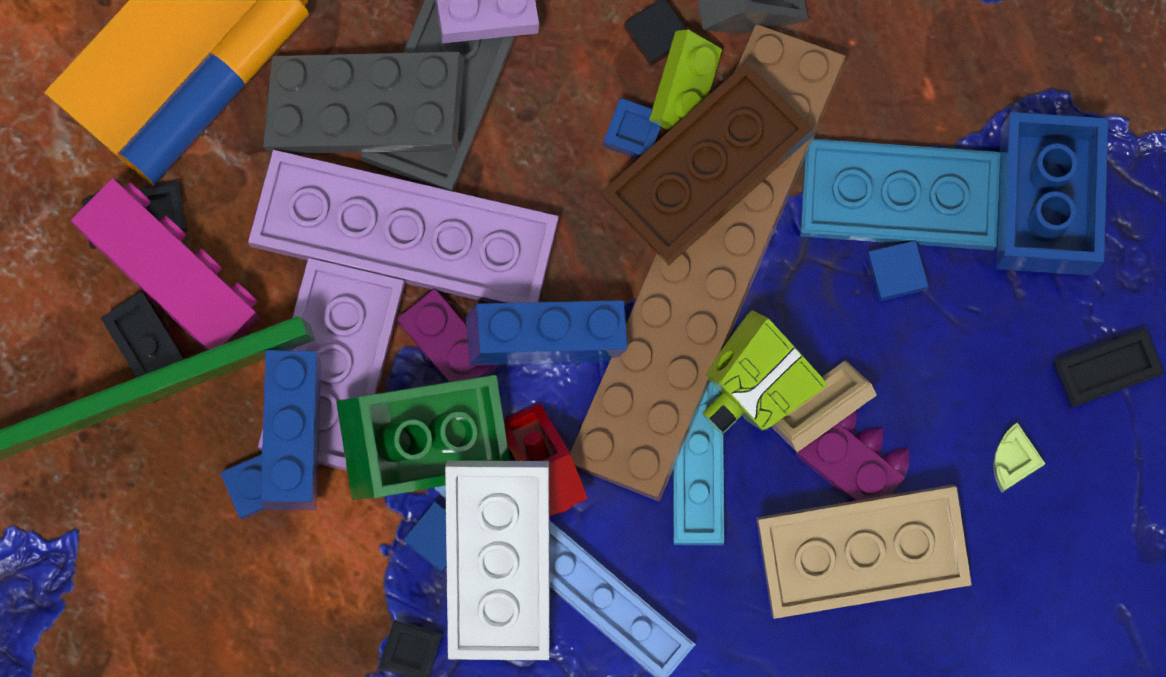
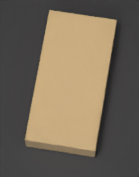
M846 360L822 377L828 384L823 390L771 426L796 452L802 450L877 396L872 384Z

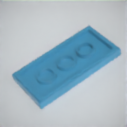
M813 139L804 161L800 236L898 244L916 240L917 245L994 250L997 245L1000 152Z

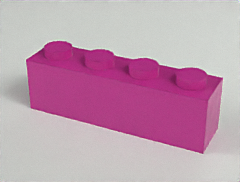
M112 178L71 219L74 226L206 351L244 337L260 320L257 313L252 309L257 303L256 299L238 282H235L231 287L224 283L217 276L222 268L204 250L200 248L194 255L181 242L186 237V234L165 215L158 221L145 208L151 202L132 183L129 182L123 188Z

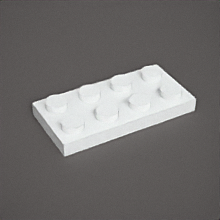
M447 460L445 476L448 659L549 660V461Z

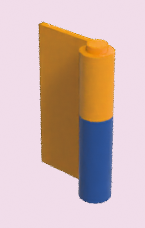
M129 0L44 93L136 174L154 186L309 16V12L305 7L309 1Z

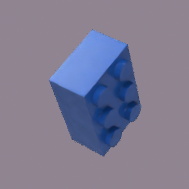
M1009 112L1000 131V175L995 269L1093 276L1104 263L1108 118Z

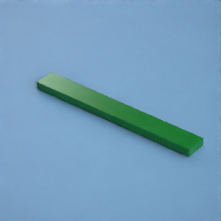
M297 316L1 429L0 460L265 359L266 350L288 351L312 342L316 339L311 325L303 318Z

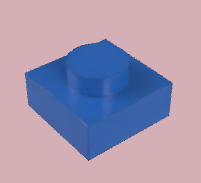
M262 454L220 472L241 521L266 510L261 503Z

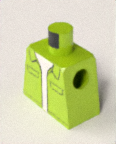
M751 310L705 374L722 394L702 414L721 434H724L741 416L750 424L763 431L819 393L828 384L769 318Z

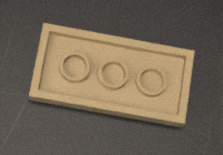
M953 484L756 517L771 615L774 619L972 585L957 487Z

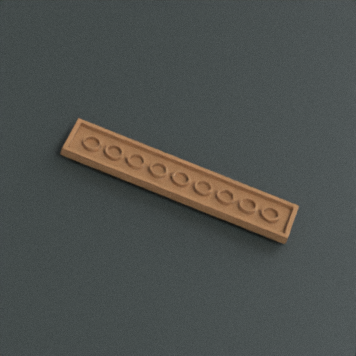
M755 25L736 70L746 62L813 128L814 135L672 264L668 266L656 253L626 323L627 350L621 356L611 358L570 452L576 469L659 502L699 411L706 390L710 385V380L705 374L730 338L803 166L812 140L817 133L846 64L845 55L760 25Z

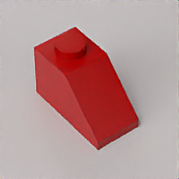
M541 403L504 419L508 451L512 461H549V517L563 513L572 506L588 499L571 454Z

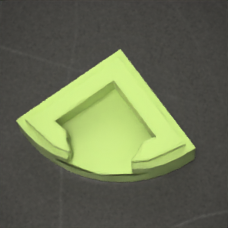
M1018 423L1013 425L1004 434L994 454V476L1001 492H1004L1045 465V462Z

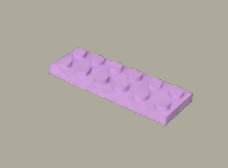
M273 150L248 243L253 248L304 260L312 258L401 279L407 284L428 289L435 288L437 291L488 303L539 302L559 216Z

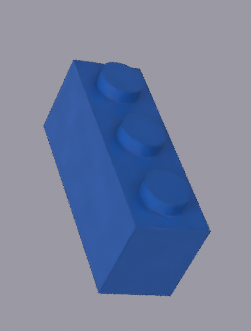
M624 300L476 304L466 316L469 366L610 362L611 358L619 357L627 350Z
M266 350L261 503L266 510H317L321 361L317 351Z

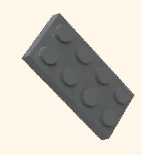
M425 0L403 53L460 52L464 58L457 151L362 152L361 160L424 185L454 192L516 36L442 43L435 0Z
M460 52L272 56L263 147L269 154H272L273 150L289 154L457 151L464 58Z

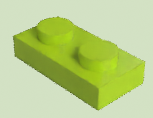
M690 30L675 31L649 121L670 131L709 96L722 52L720 47Z

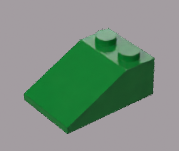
M496 375L336 401L352 500L378 498L446 486L445 466L447 460L510 461Z

